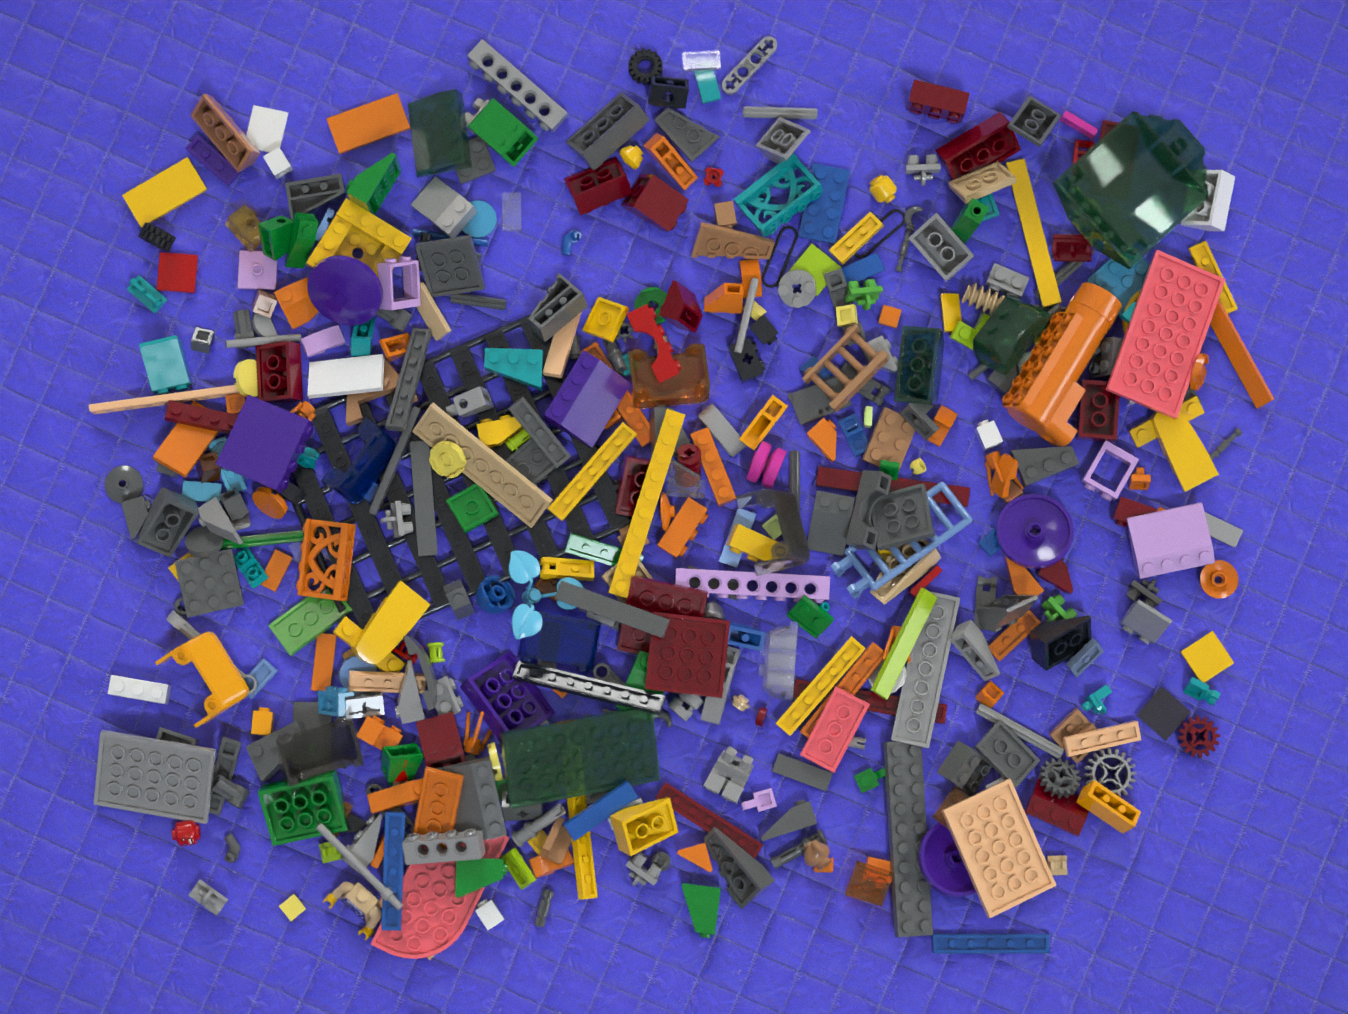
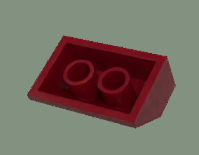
M616 157L604 161L595 170L588 168L564 178L580 215L590 213L594 209L606 206L615 200L632 194L627 176Z
M285 341L257 345L258 399L267 403L303 401L300 344Z
M1037 779L1024 809L1025 813L1071 835L1079 836L1089 812L1076 803L1079 795L1075 793L1074 795L1070 794L1068 798L1062 795L1059 799L1057 794H1054L1052 797L1050 791H1044L1045 786H1040L1042 780Z

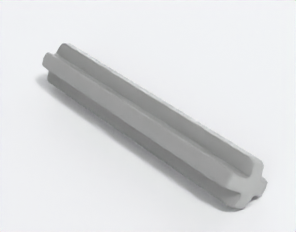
M743 107V117L817 119L818 115L816 108Z

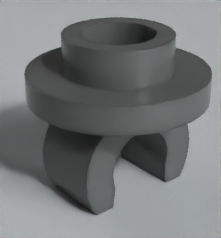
M664 852L656 853L651 860V864L655 862L662 867L661 871L667 870L671 864L670 857Z

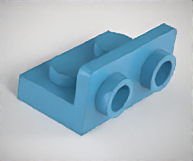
M326 686L325 690H318V714L337 717L345 716V697L354 696V692L347 691V688H337V686Z

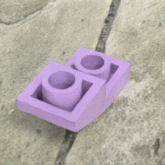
M339 325L313 333L300 340L307 357L325 353L327 349L338 347L345 343Z

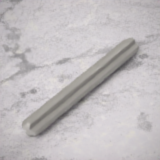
M980 704L976 710L978 715L994 724L997 720L1001 719L1016 736L1057 759L1062 756L1063 748L991 708Z

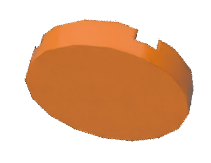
M1200 353L1197 357L1190 380L1191 390L1199 391L1204 383L1207 374L1205 364H1209L1208 354Z
M258 487L252 494L254 504L269 517L281 519L288 510L285 500L276 493L274 495L271 493L272 490L270 488Z

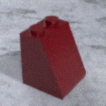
M640 174L631 188L632 194L626 196L621 206L661 231L670 232L677 225L676 220L679 215L685 212L689 199L655 175Z

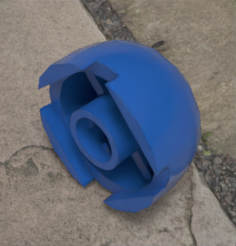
M495 575L486 577L476 591L477 604L484 612L491 615H499L506 612L513 605L516 597L511 584L508 581L500 582L498 579H501V577ZM494 582L498 583V585H494L493 587L491 585V583Z

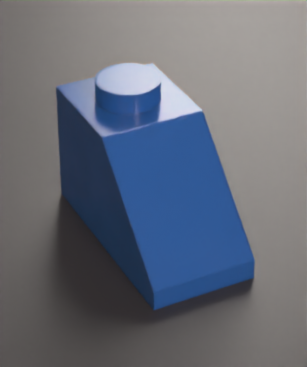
M730 621L728 644L762 651L766 632Z

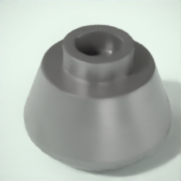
M709 601L705 604L702 618L724 620L725 615L717 602Z

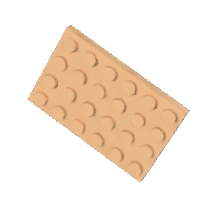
M1006 779L942 810V814L987 918H992L1057 886L1011 779Z

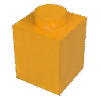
M259 707L258 711H253L251 734L267 736L273 733L275 713L270 712V708Z

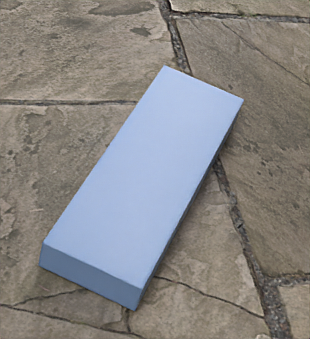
M738 508L727 540L734 524H740L751 529L756 514ZM725 543L719 562L737 568L742 553L738 555L729 551L730 547L726 546Z

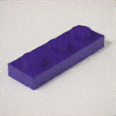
M199 135L185 148L228 187L241 174Z

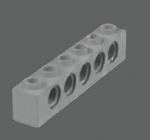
M483 39L467 55L468 64L477 71L479 69L484 73L482 76L489 83L493 81L497 85L496 88L503 95L507 93L511 97L513 104L517 107L521 105L526 110L525 114L532 120L536 118L540 122L539 126L546 132L549 130L554 133L568 117L567 112ZM489 59L493 61V64L490 67H486L483 65V62ZM500 72L507 73V77L504 79H499L497 75ZM514 84L522 86L519 91H513L511 87ZM529 96H533L536 99L532 104L527 103L525 100ZM546 108L550 113L547 116H542L539 113L540 110Z

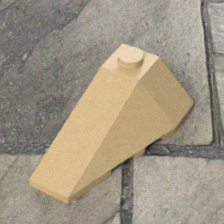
M925 539L917 541L922 548L929 544ZM909 543L897 546L906 559L916 553ZM935 548L879 589L871 590V595L885 605L926 574L941 559L939 552ZM892 553L886 559V565L890 570L900 564ZM883 572L879 573L876 581L884 576Z

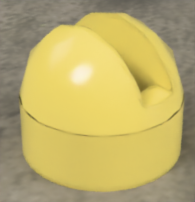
M921 458L911 462L910 469H914L913 474L919 475L926 471V465Z

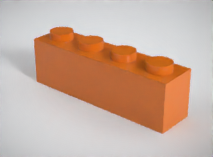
M709 428L691 433L692 443L701 450V466L717 506L721 507L736 501L735 493Z

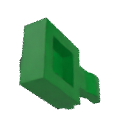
M869 768L854 776L862 793L879 786L877 780L885 776V768L874 773Z

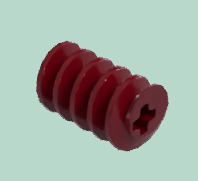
M684 444L677 450L676 479L680 485L693 486L701 478V450L694 444Z

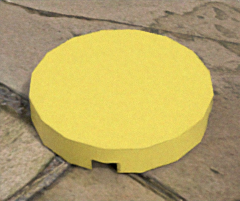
M252 359L240 361L233 373L234 378H236V389L244 397L248 395L256 397L258 396L256 361Z
M441 441L430 450L429 462L438 475L454 478L465 469L466 456L457 444L451 441Z
M495 742L487 745L493 774L495 781L503 780Z

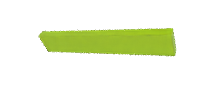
M920 588L871 688V691L883 699L888 700L938 598L925 588Z

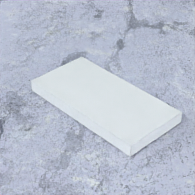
M378 354L309 362L307 396L311 399L383 391L384 355Z

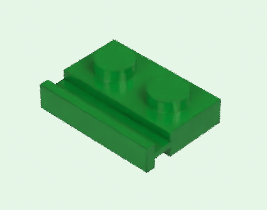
M805 595L801 597L786 615L815 639L834 620V617Z

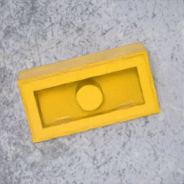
M943 293L940 294L943 333H952L957 321L962 322L959 294Z

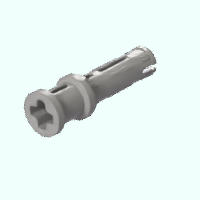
M558 803L533 822H526L520 830L511 833L513 841L516 845L522 847L524 842L530 838L537 837L540 830L565 815L564 807Z

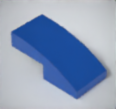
M875 253L842 268L848 284L850 281L860 282L866 278H871L885 271V267L879 254Z
M854 413L839 420L838 423L856 458L864 454L869 441L859 419Z

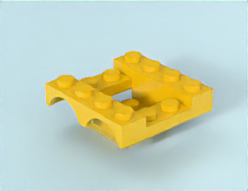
M346 198L306 262V265L314 268L321 260L337 255L354 258L352 251L354 249H361L363 257L357 260L370 267L378 277L377 263L385 262L387 258L399 260V257L403 254L412 238Z

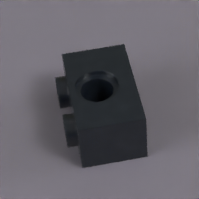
M651 75L648 89V104L669 106L674 109L686 108L689 79Z

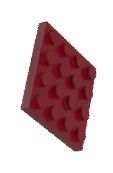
M632 575L626 604L652 614L653 612L703 617L708 591ZM622 624L617 650L633 654L643 651L648 654L650 634Z
M653 612L655 615L669 619L670 622L664 638L650 634L644 689L722 698L730 621Z

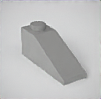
M217 497L198 507L200 516L197 519L202 527L207 526L210 532L239 545L243 543Z
M972 620L957 625L949 639L984 681L999 676V669L981 630Z
M412 660L407 662L397 698L398 706H395L397 718L401 717L402 724L425 719Z

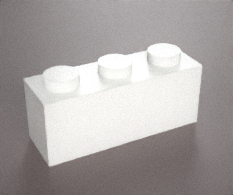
M111 675L108 694L168 705L172 686Z

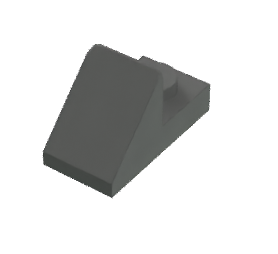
M909 403L899 413L925 440L939 429L933 420L926 415L933 407L932 405Z

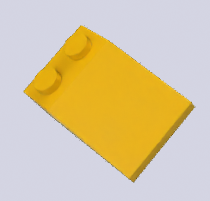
M669 797L628 807L610 815L618 849L629 856L678 833Z

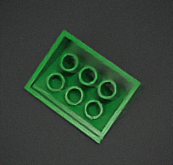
M391 153L358 174L354 180L351 179L346 186V193L350 201L376 215L402 172L396 154Z
M336 769L263 784L258 790L272 846L323 836L316 829L321 823L332 834L348 830L342 790Z

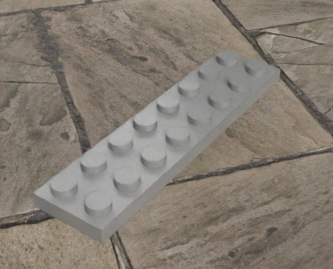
M935 592L931 593L938 598L910 653L911 662H907L906 680L901 689L891 741L929 749L951 646L949 639L954 631L960 598Z

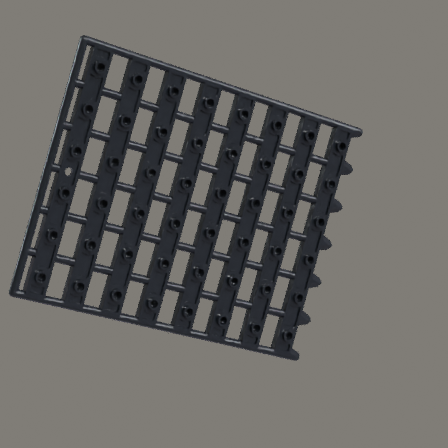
M529 314L428 358L424 361L420 381L428 400L415 405V407L420 408L422 411L427 409L432 403H435L447 413L446 407L452 405L449 400L450 398L479 386L486 389L484 383L500 377L494 373H488L484 376L480 375L469 350L472 347L487 342L489 348L510 349L504 334L522 327L531 349L543 350L544 369L552 342H549V340L544 342L532 331L528 320L531 315ZM452 357L463 385L446 392L434 364ZM564 374L562 378L544 376L549 389L532 396L527 385L509 378H502L513 403L523 396L541 418L535 402L551 395L554 399L567 376H564ZM395 392L385 395L390 407ZM343 395L315 408L314 414L316 417L312 422L323 446L314 450H317L320 455L327 454L338 481L321 488L313 469L297 464L293 474L299 488L305 494L298 505L292 503V506L302 529L304 523H306V516L301 507L304 503L307 504L314 520L335 522L324 495L342 488L353 516L339 522L357 523L368 548V551L352 557L348 601H346L352 608L358 625L362 630L372 614L375 613L370 599L386 592L389 595L398 581L406 584L420 577L423 578L434 605L428 607L420 619L451 606L443 588L447 584L440 569L454 562H458L469 587V590L466 591L468 597L476 595L478 586L486 577L475 553L493 546L505 573L499 576L501 579L498 580L500 582L511 580L512 578L509 574L510 553L516 550L510 538L527 530L540 557L537 559L539 565L542 557L561 558L570 554L565 552L566 547L557 550L545 523L557 518L554 514L549 512L541 515L532 528L524 523L507 531L495 505L498 501L487 492L486 494L497 510L498 516L483 524L489 539L472 546L467 534L464 533L446 503L450 495L445 483L461 476L467 488L475 484V482L463 472L454 478L441 477L433 470L432 466L434 509L439 518L435 521L436 529L441 526L443 527L454 555L438 562L434 556L418 557L415 511L410 502V498L414 497L413 489L406 492L397 471L386 494L388 500L383 502L379 512L390 508V504L394 503V501L410 504L411 514L402 515L403 522H412L413 532L386 542L375 516L369 513L371 507L369 502L357 494L355 490L361 484L359 479L377 472L380 482L382 481L391 460L389 451L379 429L385 427L387 418L375 422L368 403L360 404L364 421L356 424L358 431L341 438L329 410L344 403L347 404V395ZM510 406L498 411L493 407L477 413L479 419L463 427L471 431L477 428V424H480L481 420H499V417L511 413L508 410ZM453 416L452 418L459 423L457 416ZM557 427L550 429L554 435L564 432ZM412 433L407 445L408 450L404 452L401 461L411 457L410 442L423 441L415 433ZM570 435L579 458L560 465L557 469L555 468L538 484L548 480L553 494L557 498L570 483L565 472L581 465L584 467L602 445L595 446L594 444L593 448ZM362 438L373 465L355 472L344 444ZM505 443L501 446L491 447L504 460L516 451H511ZM607 471L593 486L595 493L583 497L565 518L571 533L599 541L618 533V529L630 525L631 516L615 514L619 480L611 481ZM598 500L610 528L593 535L581 507ZM329 526L332 528V535L340 533V527ZM318 527L315 538L318 539L320 537L319 532L323 533L325 538H327L325 529ZM407 542L419 570L401 577L389 549ZM332 543L334 551L338 552L339 545L334 547V543ZM328 546L325 547L332 565L337 564V558L332 556ZM320 552L315 559L325 574L328 567ZM372 557L383 586L366 593L354 565ZM332 570L330 575L336 573V570ZM494 582L491 583V585L493 587L494 585H498V583ZM328 587L330 593L333 594L334 589ZM334 600L339 613L346 609L342 601Z

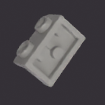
M994 263L985 285L989 286L988 289H991L993 292L999 293L1000 291L1005 293L1009 299L1020 300L1029 277Z
M446 675L436 680L437 701L435 708L438 715L453 712L454 715L461 713V707H464L461 697H456L454 689L457 688L453 678L449 679Z

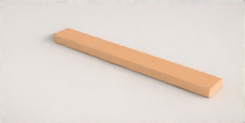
M235 385L89 404V411L93 415L168 405L169 400L185 403L222 398L225 395L239 394V391Z

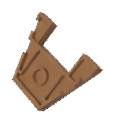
M384 359L383 391L347 395L346 423L348 427L364 421L360 404L395 392L399 374L386 359ZM416 394L413 403L418 401Z

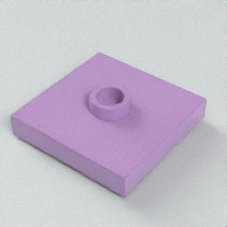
M239 251L238 289L276 291L278 260L274 261L265 256L263 251Z

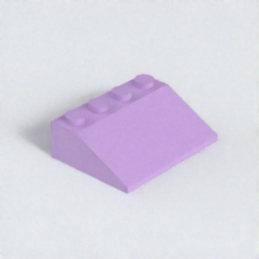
M1202 502L1126 518L1134 569L1140 579L1215 563L1213 545Z

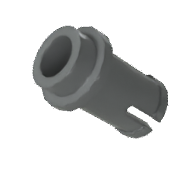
M579 336L574 337L569 353L570 361H577L581 355Z

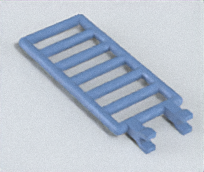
M944 482L938 483L927 491L931 510L947 529L942 535L938 537L935 534L934 537H930L929 539L932 542L923 548L917 541L909 543L916 553L908 559L904 557L897 546L889 548L900 563L892 570L888 568L876 550H866L884 574L877 581L873 580L855 556L854 552L858 549L851 546L844 551L847 556L846 558L830 566L838 578L852 565L859 572L862 579L846 587L853 599H856L868 587L873 591L879 589L972 523V517ZM940 491L943 492L963 518L956 525L950 522L932 498Z

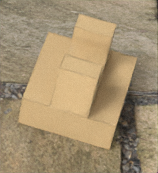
M1067 855L1047 856V864L1052 875H1068Z

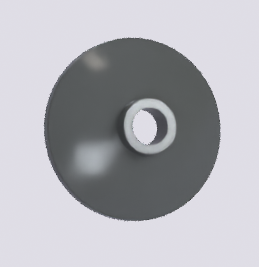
M130 466L115 467L108 473L105 479L106 493L117 503L139 497L143 489V479L140 473ZM122 480L126 481V485L124 487H120L119 485Z

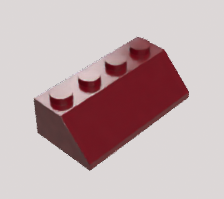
M1001 112L935 150L941 165L951 181L997 161L1002 162L1021 150L1014 131L1007 127L1010 121Z

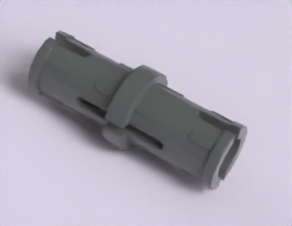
M603 339L608 352L607 357L611 360L615 372L618 374L624 373V370H627V366L623 361V353L619 350L616 341L614 340L612 343L606 342Z

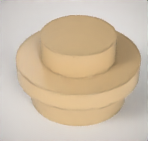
M741 694L733 696L734 700L731 703L737 709L743 712L745 709H749V700Z

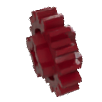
M1195 716V721L1192 718H1188L1189 724L1183 722L1182 726L1184 729H1178V732L1182 733V736L1177 737L1178 740H1182L1179 747L1185 746L1184 753L1190 751V757H1194L1197 754L1198 758H1202V753L1205 756H1209V750L1215 752L1213 745H1219L1216 738L1220 737V735L1215 734L1218 727H1212L1213 721L1207 723V717H1203L1200 720L1199 716ZM1201 724L1204 726L1200 729H1196L1192 725ZM1209 731H1210V734H1211V741L1208 739V732H1209ZM1203 732L1201 735L1202 740L1194 742L1197 737L1195 733L1199 734ZM1187 733L1189 734V739H1190L1189 742H1187V739H1186V734H1187ZM1197 745H1201L1205 749L1196 750L1194 749V747H1196Z

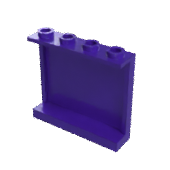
M248 395L216 465L223 470H229L282 494L283 490H286L289 485L291 473L297 468L299 456L305 451V443L313 433L314 424L304 417Z

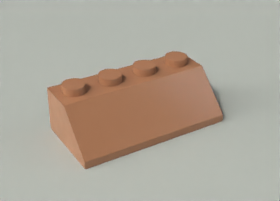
M206 93L203 94L190 115L237 172L253 165L261 154L257 147L251 143L245 133L240 130L213 96Z

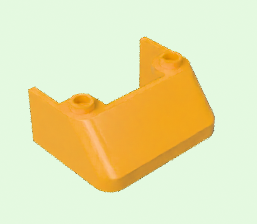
M208 631L196 636L155 662L156 665L174 659L179 665H186L192 661L212 692L204 701V708L208 716L194 724L195 728L210 722L248 696L249 688L213 632Z

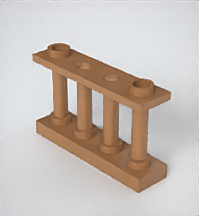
M857 324L853 327H848L844 332V336L813 368L809 367L804 372V377L802 378L807 385L813 381L831 398L829 405L836 413L891 359L884 350L876 352L858 335L861 329ZM851 340L871 357V362L867 366H863L844 348ZM838 353L858 371V375L853 380L848 379L831 362ZM824 367L844 384V389L840 393H835L818 376Z

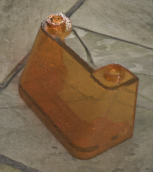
M693 343L685 349V353L671 354L673 360L677 359L682 369L679 370L680 375L661 384L658 383L651 368L657 356L647 357V353L642 349L628 351L633 407L643 409L654 408L657 405L675 406L707 401L710 392V379L704 344Z

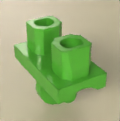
M874 279L866 280L863 283V288L859 287L858 281H850L847 286L845 301L846 303L856 302L857 306L862 305L864 310H869L871 304H876L879 294L883 292L882 286H877Z
M1060 594L1054 597L1051 596L1041 605L1046 611L1043 613L1048 618L1046 622L1075 618L1077 613L1072 608H1069L1066 612L1062 609L1061 605L1065 601Z

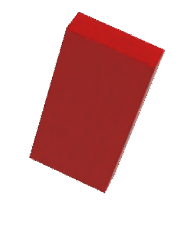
M936 565L910 590L909 594L915 598L920 588L928 586L942 572V569Z

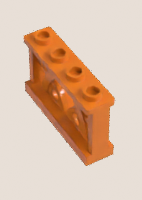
M306 519V523L303 526L304 541L301 544L302 558L298 566L300 575L296 584L297 595L347 601L356 524ZM329 526L340 527V533L332 535ZM323 527L327 533V538H325L323 533L319 532L320 537L316 539V528ZM332 543H334V547L339 545L338 552L334 551ZM328 546L329 552L337 558V564L331 565L324 574L315 558ZM332 570H336L335 577L332 574L330 575ZM311 578L314 579L313 585H317L320 581L322 582L315 591L309 588ZM326 585L334 589L333 594H325L322 591Z

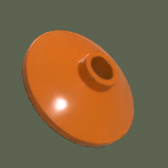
M661 493V522L663 531H667L671 517H675V506H671L667 495Z
M1216 560L1215 563L1208 564L1202 569L1200 585L1203 591L1210 597L1217 599L1226 598L1236 590L1238 574L1230 563ZM1215 577H1220L1221 583H1216Z

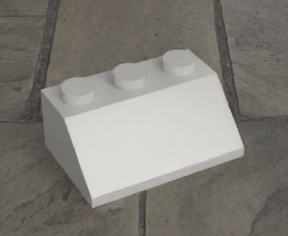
M1191 170L1181 225L1205 231H1225L1235 176L1223 170Z

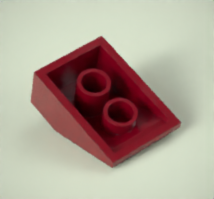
M624 454L615 514L633 516L651 459Z

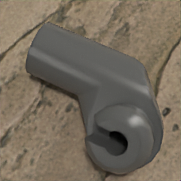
M231 833L224 838L229 846L228 852L224 856L227 863L236 862L241 851L239 843Z

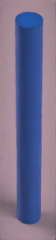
M413 229L412 236L420 237V232L432 234L431 239L436 240L449 238L444 233ZM472 237L474 245L488 247V239Z

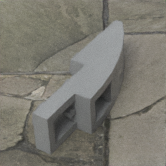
M727 647L722 698L706 697L701 716L702 721L720 725L740 655V649Z

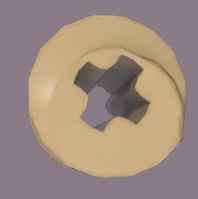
M976 282L972 286L969 283L962 303L964 304L969 300L970 307L976 303L977 310L983 306V313L990 309V316H992L995 312L998 314L1005 295L998 299V292L991 295V289L984 292V286L977 289Z

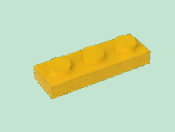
M869 212L829 249V252L843 265L884 227L883 223Z

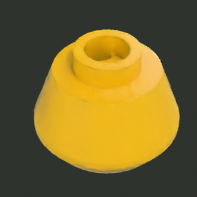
M629 145L620 149L619 155L622 160L633 170L639 168L643 160L641 155L644 154L637 145L634 147Z

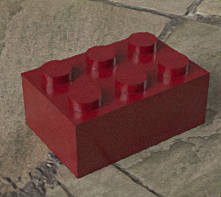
M914 79L906 110H909L914 115L926 114L934 120L942 118L951 124L961 123L970 93Z
M1082 380L1080 382V386L1086 391L1078 403L1076 440L1100 442L1106 440L1113 443L1117 440L1120 396L1106 391L1108 382Z

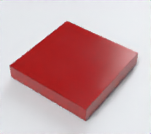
M160 252L156 290L195 293L199 256Z

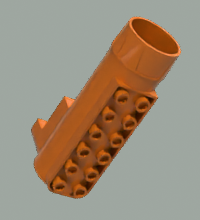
M1082 283L1069 301L1065 312H1056L1051 317L1049 326L1042 332L1041 339L1031 350L1029 359L1024 362L1021 367L1022 370L1013 380L1009 392L1002 398V406L1007 409L1008 414L1014 420L1036 432L1052 446L1068 445L1077 433V430L1067 423L1086 391L1077 381L1104 336L1111 329L1122 308L1121 302L1113 294L1095 284Z

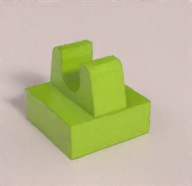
M330 842L319 844L323 863L340 860L342 854Z

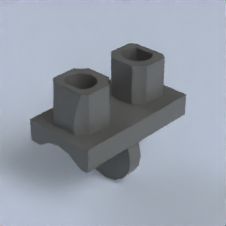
M1154 578L1151 582L1146 579L1142 580L1141 583L1146 588L1135 580L1129 584L1130 588L1126 597L1131 601L1135 602L1138 596L1141 595L1145 598L1144 603L1152 608L1162 602L1159 597L1150 592L1151 590L1157 594L1160 590L1154 586L1157 581Z

